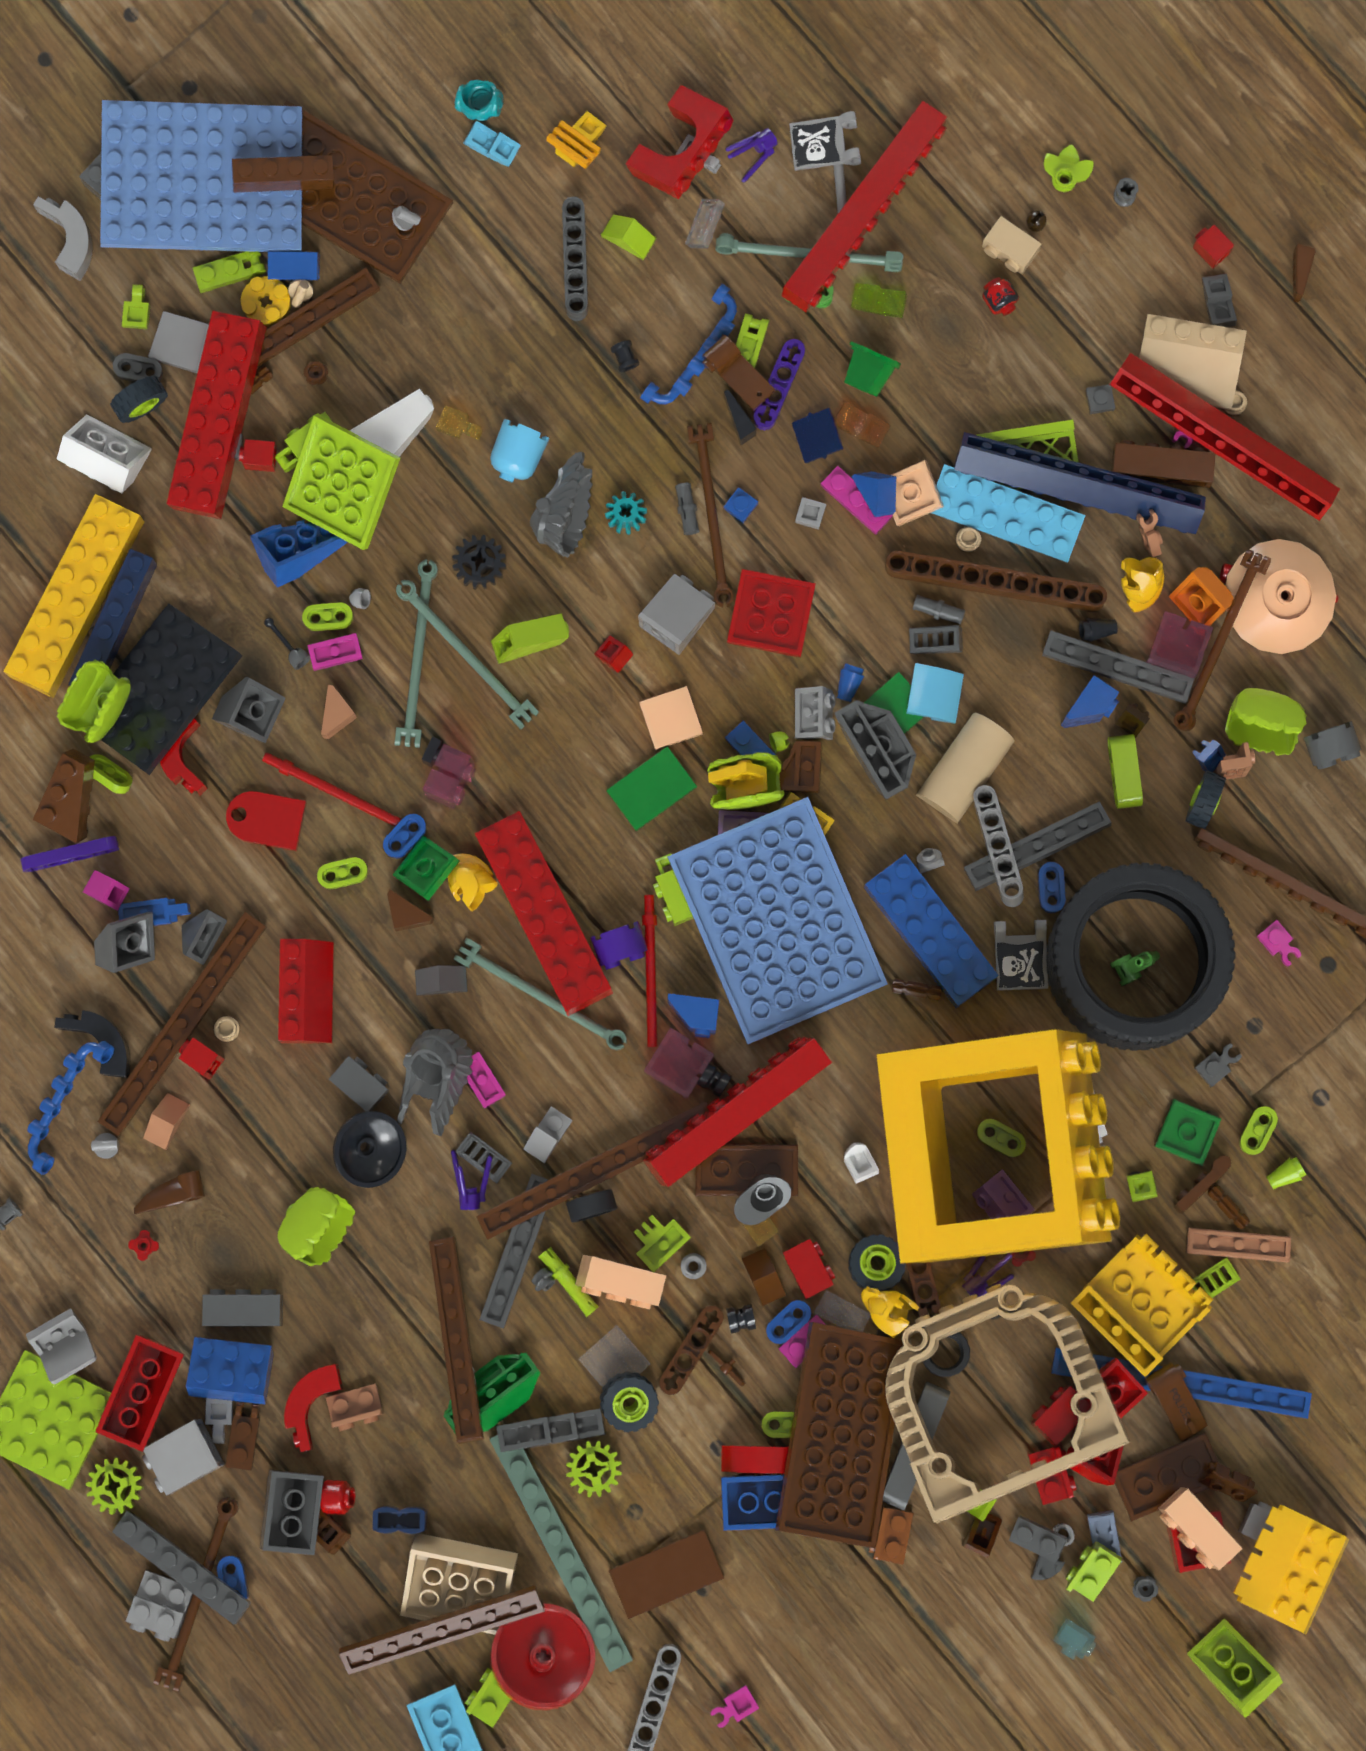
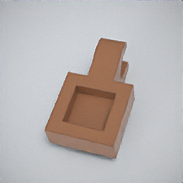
M1150 509V518L1144 521L1140 513L1137 514L1136 518L1140 524L1139 529L1144 548L1152 557H1156L1162 554L1160 545L1163 544L1159 531L1154 530L1158 516Z

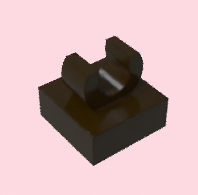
M1137 703L1129 704L1115 723L1130 735L1134 734L1135 738L1150 720L1148 717L1149 712L1142 713L1139 711Z

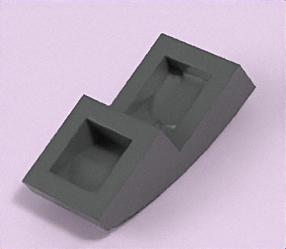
M1227 274L1203 277V291L1210 325L1222 327L1236 326L1237 318L1231 300L1232 291Z

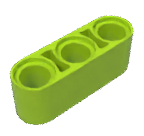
M1134 734L1108 737V752L1116 808L1143 806Z

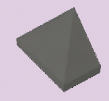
M206 909L181 926L183 954L204 965L228 920Z

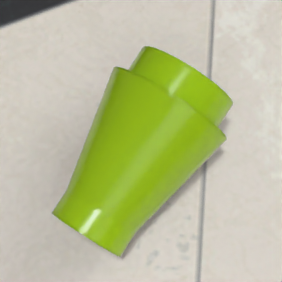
M1297 1157L1291 1160L1288 1158L1266 1177L1274 1190L1278 1187L1301 1181V1178L1306 1173Z

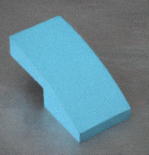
M478 121L474 122L463 144L507 167L510 166L521 146L503 133H496Z

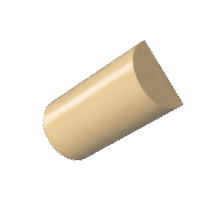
M973 713L916 796L958 824L974 801L975 790L986 784L1015 742L1013 737L989 718Z

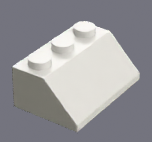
M86 414L63 435L57 460L65 463L68 467L86 474L89 478L109 486L112 490L123 493L136 479L152 448Z

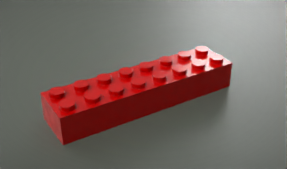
M212 311L166 503L174 510L216 519L222 518L235 463V454L240 434H242L267 328L260 320Z
M518 811L474 833L567 1016L613 994L612 988L521 812Z
M797 1037L787 1045L789 1049L786 1052H778L767 1060L769 1065L762 1069L758 1067L747 1075L748 1081L732 1086L727 1090L729 1095L724 1099L720 1100L717 1098L707 1106V1112L701 1115L698 1113L686 1122L688 1124L686 1128L680 1131L679 1129L674 1130L666 1137L668 1140L666 1143L660 1146L657 1144L645 1153L647 1157L643 1159V1162L659 1184L670 1187L829 1066L832 1062L815 1038Z

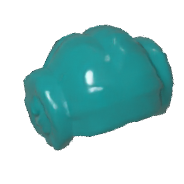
M472 80L466 85L462 84L458 87L455 97V109L462 112L468 119L486 121L492 116H500L504 103L503 93L492 82Z

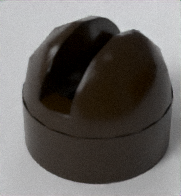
M1034 210L1029 213L1026 220L1027 227L1034 232L1043 230L1047 222L1046 215L1040 210ZM1037 216H1040L1041 218L1038 219V221L1035 224H1033L1032 221Z

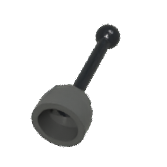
M268 617L264 620L265 626L270 627L290 651L288 660L292 667L298 670L305 666L311 659L309 654L302 648L294 649L274 625L272 618Z

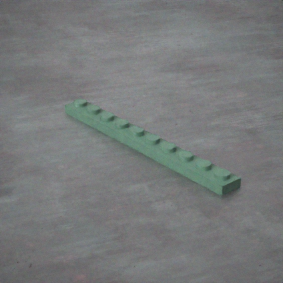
M498 1435L490 1438L489 1440L583 1622L588 1628L609 1672L632 1661L633 1658L527 1453L524 1449L501 1452Z

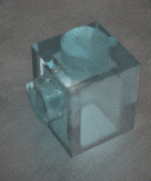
M1067 1618L1053 1639L1054 1642L1063 1647L1060 1652L1072 1660L1076 1656L1080 1659H1083L1085 1655L1089 1657L1096 1646V1643L1093 1642L1096 1638L1094 1635Z

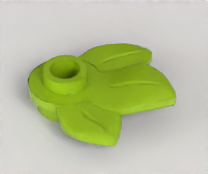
M1069 145L1061 151L1058 157L1047 153L1044 159V168L1052 177V184L1055 189L1060 192H1068L1075 187L1076 183L1086 181L1093 170V161H1079L1075 147ZM1065 177L1069 182L1063 184L1060 182V178Z

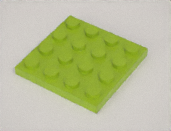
M314 415L282 507L362 550L368 549L400 457L320 415Z
M25 1350L0 1398V1455L71 1490L98 1436V1433L95 1431L112 1392L76 1374H72L57 1384H52L48 1379L40 1356Z

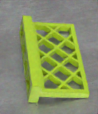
M1073 420L977 434V436L1022 448L1025 447L1021 444L1029 443L1026 449H1029L1033 442L1040 441L1048 447L1044 452L1045 454L1051 449L1063 459L1071 460L1067 457L1071 452V461L1078 462ZM1069 437L1070 448L1065 455L1053 447L1058 438ZM1054 439L1051 444L1045 440ZM1006 486V487L1012 488V489H1014V490L1024 489V488H1020V487H1019V488H1014V487H1011V486Z

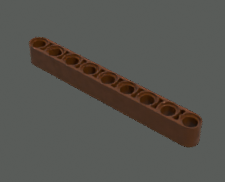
M905 551L891 552L885 563L887 574L893 578L1071 609L1097 612L1103 608L1107 600L1106 590L1096 584ZM898 559L904 566L901 569H894L891 567L890 562ZM917 564H925L928 571L924 574L918 573L915 570V566ZM942 568H949L953 575L945 578L941 576L940 570ZM968 572H973L977 575L978 580L969 582L965 579L964 575ZM997 576L1002 580V585L993 586L990 584L989 579ZM1016 581H1023L1026 583L1027 589L1019 591L1015 588L1014 583ZM1039 586H1049L1052 593L1049 595L1042 594L1039 591ZM1064 590H1073L1076 593V598H1066ZM1092 593L1098 594L1101 602L1098 604L1092 603L1088 595Z

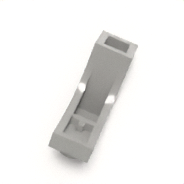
M38 197L33 204L36 211L59 224L66 231L65 246L55 263L61 271L81 281L90 265L93 251L92 238L85 221L76 208L64 200L60 207L58 203L50 198L44 200Z

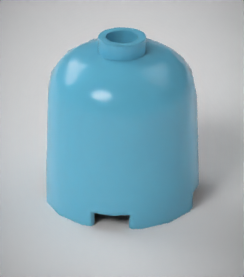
M504 419L491 452V464L495 470L500 472L499 477L513 483L514 479L526 480L534 474L550 438L547 436L539 438L540 432L519 423L518 426H510L511 421Z

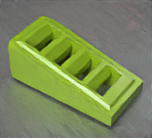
M1226 1257L1194 1277L1193 1280L1196 1283L1199 1282L1202 1289L1213 1298L1239 1281L1240 1277ZM1224 1266L1232 1279L1227 1281L1219 1268ZM1213 1272H1216L1223 1283L1219 1286L1212 1276ZM1204 1278H1208L1214 1290H1209L1203 1280Z

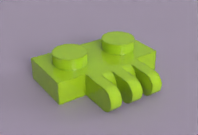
M651 1215L649 1220L655 1226L651 1229L644 1221L641 1226L648 1233L644 1236L639 1229H636L634 1233L645 1244L636 1255L652 1272H655L691 1237L674 1219L663 1227Z

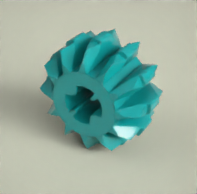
M623 491L621 493L622 499L613 495L612 500L614 504H606V508L610 511L605 513V518L611 519L608 523L610 528L617 525V533L620 534L622 529L626 528V534L630 535L631 527L639 531L640 526L638 523L643 524L646 522V518L642 515L647 513V508L641 507L644 504L643 499L635 501V493L626 498V492ZM626 509V512H628L629 509L631 516L626 517L624 515L622 517V510Z

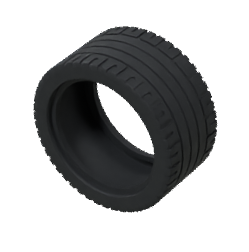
M1132 863L1129 866L1125 864L1117 868H1111L1106 873H1100L1095 878L1089 880L1086 885H1083L1057 917L1047 944L1046 969L1049 976L1048 983L1051 986L1053 997L1056 998L1055 1002L1062 1009L1061 1012L1065 1017L1069 1018L1068 1021L1072 1025L1078 1027L1077 1029L1080 1032L1086 1033L1087 1037L1095 1039L1098 1043H1105L1109 1047H1117L1122 1050L1142 1051L1149 1050L1150 1048H1160L1181 1039L1196 1029L1216 1011L1218 1005L1223 1001L1230 987L1229 983L1232 981V972L1235 968V963H1233L1235 959V941L1232 939L1233 932L1232 928L1229 927L1228 917L1224 915L1225 911L1218 905V900L1212 897V893L1208 889L1202 887L1203 884L1193 880L1192 876L1185 875L1178 869L1173 870L1172 867H1163L1161 864L1155 863L1153 865H1149V863ZM1143 899L1165 906L1185 923L1197 947L1198 974L1192 992L1181 1007L1162 1016L1139 1018L1113 1010L1093 993L1082 973L1079 946L1083 929L1090 916L1097 910L1115 901Z

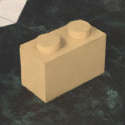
M1001 216L984 238L982 247L990 257L994 259L999 258L1005 262L1004 265L1010 271L1015 273L1018 271L1023 275L1039 253L1041 243Z

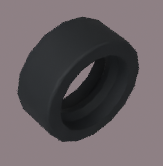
M612 1189L592 1193L566 1203L572 1223L597 1217L617 1209Z
M960 1332L948 1336L954 1339L960 1347L961 1351L958 1362L949 1368H942L937 1366L930 1357L923 1361V1364L931 1373L940 1377H951L959 1374L967 1366L970 1359V1346L967 1339Z

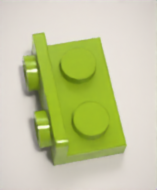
M1095 1541L1092 1547L1088 1545L1085 1547L1079 1557L1082 1560L1077 1568L1072 1566L1065 1577L1068 1581L1066 1590L1071 1592L1074 1589L1093 1602L1122 1561L1121 1556L1098 1541Z
M487 1668L479 1680L483 1683L478 1693L473 1690L465 1704L469 1706L466 1710L468 1714L474 1715L493 1728L511 1699L497 1684L492 1670Z

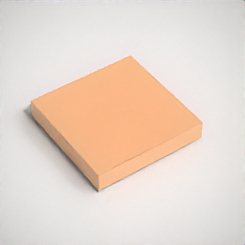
M926 460L891 474L892 476H897L896 512L893 514L897 526H902L944 507Z
M687 686L639 702L655 750L703 735Z

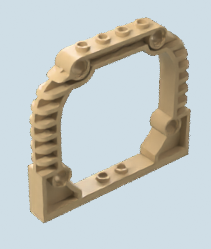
M1001 1284L986 1289L987 1294L977 1297V1294L964 1298L962 1300L964 1304L957 1307L951 1304L939 1309L940 1314L931 1318L929 1314L919 1317L915 1320L916 1324L904 1331L902 1336L904 1345L895 1354L887 1372L886 1399L934 1523H940L1131 1443L1078 1321L1059 1302L1043 1295L1025 1294L1015 1285L1001 1287ZM1011 1292H1016L1019 1297L1018 1302L1012 1306L1007 1305V1295ZM998 1315L1012 1321L1021 1320L1032 1315L1047 1324L1055 1336L1078 1393L1071 1400V1409L1079 1417L1078 1426L1071 1441L1075 1452L1049 1463L1046 1460L1031 1465L1032 1470L1022 1473V1470L1015 1471L1007 1475L1008 1480L980 1491L978 1483L969 1481L955 1473V1461L951 1456L937 1452L915 1399L913 1389L915 1369L918 1363L929 1359L935 1354L938 1349L939 1340ZM915 1333H921L923 1336L922 1343L919 1346H913L911 1337ZM1084 1398H1089L1092 1402L1091 1409L1085 1413L1079 1410V1402ZM939 1459H944L947 1463V1468L943 1473L939 1474L935 1470V1463Z

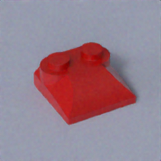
M1116 1357L1099 1370L1120 1419L1148 1394ZM1084 1398L1092 1406L1091 1400Z
M1124 1445L1073 1466L1071 1469L1092 1482L1107 1486L1114 1485ZM1073 1446L1068 1448L1066 1455L1075 1452Z

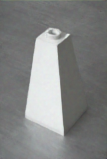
M418 389L350 431L400 457L430 420L434 410L433 402L428 395H424Z

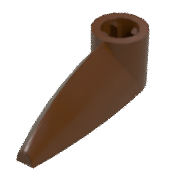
M194 1171L181 1174L156 1187L134 1207V1214L146 1213L204 1198L205 1194L200 1172Z

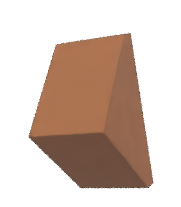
M328 685L321 731L324 739H330L357 718L333 685Z
M167 1093L152 1112L144 1139L167 1150L190 1104Z

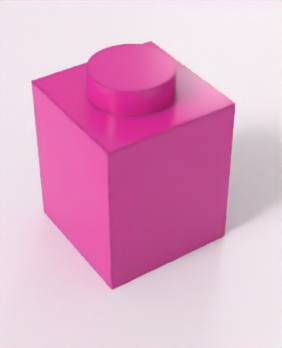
M94 870L83 893L118 911L130 888Z

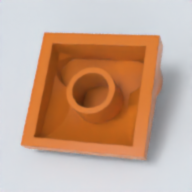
M1206 567L1195 569L1169 595V598L1201 634L1230 608L1234 600L1230 590L1227 589L1213 571Z

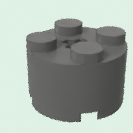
M1352 721L1304 737L1312 764L1317 766L1318 770L1336 765L1335 759L1341 758V761H1347L1361 756L1359 751L1362 748Z

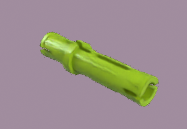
M552 1247L548 1248L538 1257L554 1273L552 1278L558 1280L586 1317L599 1308L589 1294L581 1292L582 1287L575 1285L576 1278L569 1271L570 1266L561 1261Z

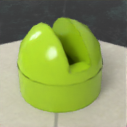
M780 731L769 734L770 744L775 753L787 749L790 744L787 740L789 737L785 732Z

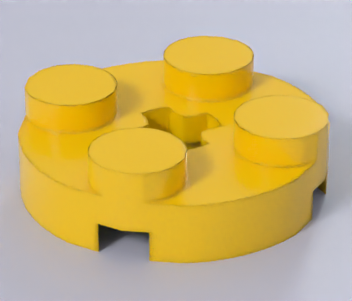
M268 276L254 277L242 292L241 305L247 318L260 320L266 327H270L287 317L291 308V299L287 287L277 279L268 280ZM269 296L272 304L262 307L260 299Z

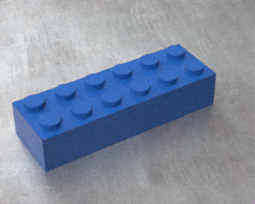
M906 854L865 884L864 889L937 985L942 988L943 993L956 1009L999 976Z

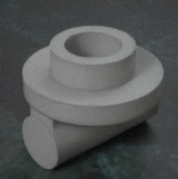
M398 206L392 212L394 224L402 231L411 229L413 224L418 225L421 220L419 215L409 211L404 206Z
M924 849L917 856L920 873L945 865L942 854L937 849Z
M103 1133L91 1142V1149L97 1156L109 1159L117 1154L119 1141L114 1135Z

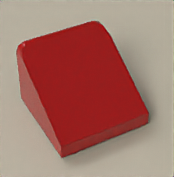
M609 635L594 655L619 673L631 659L633 653L625 644Z

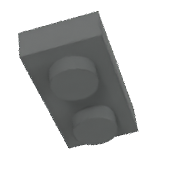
M1020 1515L1009 1541L1057 1563L1068 1537Z

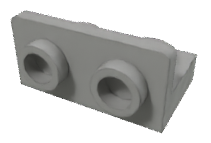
M823 686L795 689L796 739H833V733L836 728L835 720L833 719V708L835 707L836 700L831 689Z

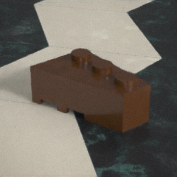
M75 749L62 753L33 820L75 843L86 839L88 830H86L87 818L90 814L89 798L92 791L95 760Z

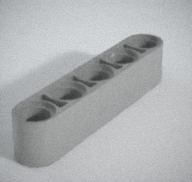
M982 785L974 792L976 814L1001 900L1006 906L1016 907L1022 903L1024 898L1023 884L996 792L991 786ZM983 797H989L992 799L987 804L979 802V800ZM996 820L998 824L990 827L986 825V822ZM998 842L1005 845L1000 850L994 849L992 846ZM1004 865L1012 868L1007 873L999 871V868ZM1012 888L1018 890V893L1014 896H1009L1005 893L1008 889Z
M673 1644L663 1645L657 1654L628 1751H653L681 1661L680 1650ZM665 1650H673L677 1655L676 1661L671 1664L665 1663L662 1660L663 1652ZM659 1675H664L669 1680L668 1686L664 1689H659L654 1685V1679ZM650 1701L659 1702L661 1705L660 1712L655 1715L648 1713L646 1710L647 1703ZM641 1727H650L653 1731V1736L648 1740L641 1739L638 1735Z

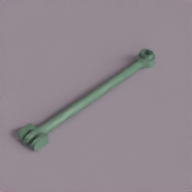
M728 233L719 235V238L716 239L715 247L718 253L726 255L746 252L805 258L811 251L809 248L738 242V240H734L733 235ZM886 251V256L861 253L849 254V257H851L849 263L885 266V271L900 272L902 270L903 254L901 252Z
M426 559L419 563L418 573L421 577L420 598L429 607L432 580L438 575V568L435 562L430 560L429 565L432 567V570L425 573L423 568L428 564ZM419 611L417 615L405 727H396L395 735L396 746H400L401 736H405L406 747H410L411 737H415V748H420L422 730L414 728L427 619Z
M402 580V585H408L411 590L405 594L401 591L402 586L398 584L396 587L397 596L401 600L409 601L507 703L514 711L509 718L519 729H522L524 724L518 718L522 716L529 723L532 719L526 711L529 709L535 716L539 711L528 699L521 705L418 596L415 584L410 580Z
M466 937L464 943L471 946V950L469 951L462 946L458 950L466 955L465 960L461 956L455 955L454 960L468 969L473 962L599 1035L607 1041L608 1046L612 1050L618 1051L624 1048L622 1044L614 1045L612 1043V1039L615 1036L621 1037L622 1043L627 1044L626 1035L621 1030L615 1029L611 1031L580 1012L567 1016L559 1000L480 955L479 951L482 946Z

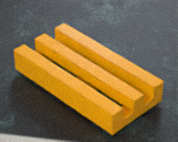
M563 120L547 136L546 140L584 169L592 163L601 151L600 147ZM557 136L560 137L562 140H564L566 143H568L569 146H567L566 144H564L562 141H560V140H559L558 138H556V137H557ZM575 151H579L580 153H582L584 156L587 157V160Z

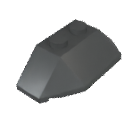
M856 700L835 712L834 714L848 744L870 781L884 799L887 800L908 788L916 753L891 711Z

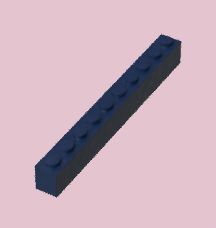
M966 432L963 434L956 456L954 470L960 471L963 474L979 476L988 481L1005 483L1014 488H1024L1037 494L1050 495L1063 501L1068 500L1080 503L1085 507H1095L1108 513L1128 516L1134 520H1137L1136 517L1139 513L1144 518V521L1150 518L1149 510L1152 509L1158 516L1157 526L1177 529L1182 533L1196 535L1205 512V496Z

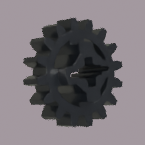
M472 535V542L463 539L464 547L456 546V551L459 555H452L453 561L458 562L452 565L454 571H459L456 575L457 579L465 578L464 586H468L471 582L474 590L477 589L478 584H482L484 590L487 589V583L489 582L495 586L494 578L502 579L503 574L500 570L506 569V564L501 562L506 560V555L499 554L503 550L502 546L494 547L495 539L492 538L487 542L485 535H482L480 540H477L476 536ZM476 548V550H474L470 554L467 553L469 550ZM487 549L495 555L496 559L487 555ZM482 554L484 563L480 564L477 571L475 562H478ZM463 565L472 570V576L464 570ZM488 571H492L489 575L482 577Z

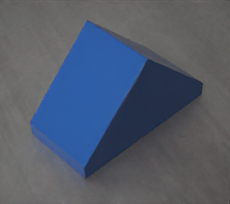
M877 472L854 474L852 479L874 517L893 515L896 512L897 476Z

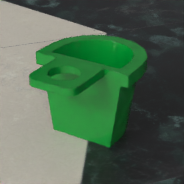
M850 341L849 345L852 346L851 349L854 351L844 383L878 397L895 368L899 370L901 363Z

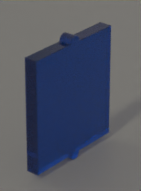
M830 408L814 414L809 413L807 417L792 422L806 464L820 458L826 459L827 455L844 449Z

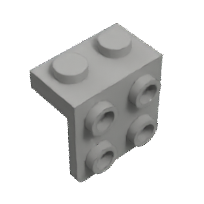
M71 1308L26 1334L29 1343L39 1354L48 1379L52 1384L59 1383L97 1359L85 1326Z

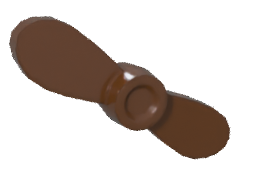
M711 1349L707 1352L721 1365L719 1369L725 1375L729 1374L740 1386L746 1384L732 1370V1365L736 1362L733 1358L729 1362H723Z

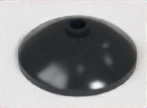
M378 1111L358 1113L349 1118L336 1134L333 1144L334 1164L340 1175L353 1185L363 1188L383 1185L399 1172L404 1163L407 1149L405 1134L397 1121L389 1115ZM366 1142V1148L361 1150V1144Z

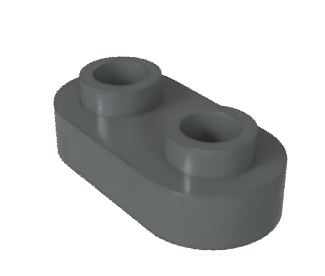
M123 353L118 355L113 361L114 372L123 380L136 382L149 377L147 376L149 370H154V376H157L159 380L163 377V369L160 363L152 358ZM131 365L129 371H123V367Z

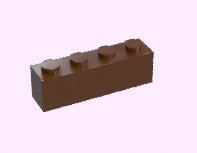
M332 155L232 159L233 193L333 189Z
M1123 440L1120 443H1116L1113 448L1111 471L1154 483L1210 488L1214 479L1216 454L1209 452L1210 450L1206 448H1195L1193 451L1185 450V447L1178 445L1163 448L1156 443H1146L1143 446L1135 445L1133 441Z

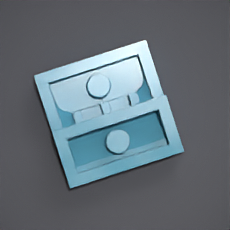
M915 663L907 714L956 724L964 674Z

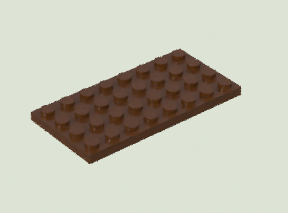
M286 100V102L284 103L283 106H296V105H294V104L291 103L290 101ZM302 109V156L332 155L334 174L333 189L302 190V225L401 284L453 205V200ZM404 206L409 211L419 215L421 220L418 225L413 224L411 229L402 231L394 224L392 212L396 207Z
M809 1322L775 1530L875 1549L895 1426L886 1399V1377L895 1354L904 1345L902 1340Z

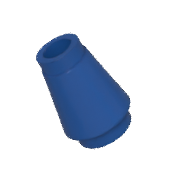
M849 664L844 665V668L840 670L838 699L848 702L852 701L864 678V669Z

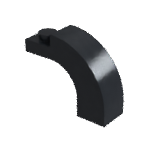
M82 1010L81 1020H78V1015L63 1014V1018H55L54 1028L58 1030L88 1033L94 1036L98 1043L106 1041L114 1047V1053L110 1060L105 1064H101V1075L121 1078L129 1077L131 1066L129 1047L121 1031L112 1022L96 1013Z

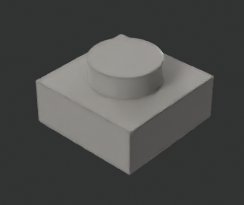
M802 497L795 523L819 530L826 504Z

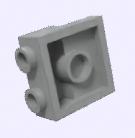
M145 1570L126 1622L131 1623L130 1628L135 1631L145 1633V1630L148 1629L155 1632L154 1637L169 1642L170 1637L173 1639L178 1637L193 1593L174 1579Z

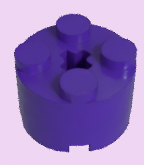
M638 921L633 923L634 928L631 929L629 924L601 933V939L599 940L596 939V936L590 937L600 966L604 965L607 970L619 966L621 959L629 957L631 962L645 957L644 951H647L648 948Z

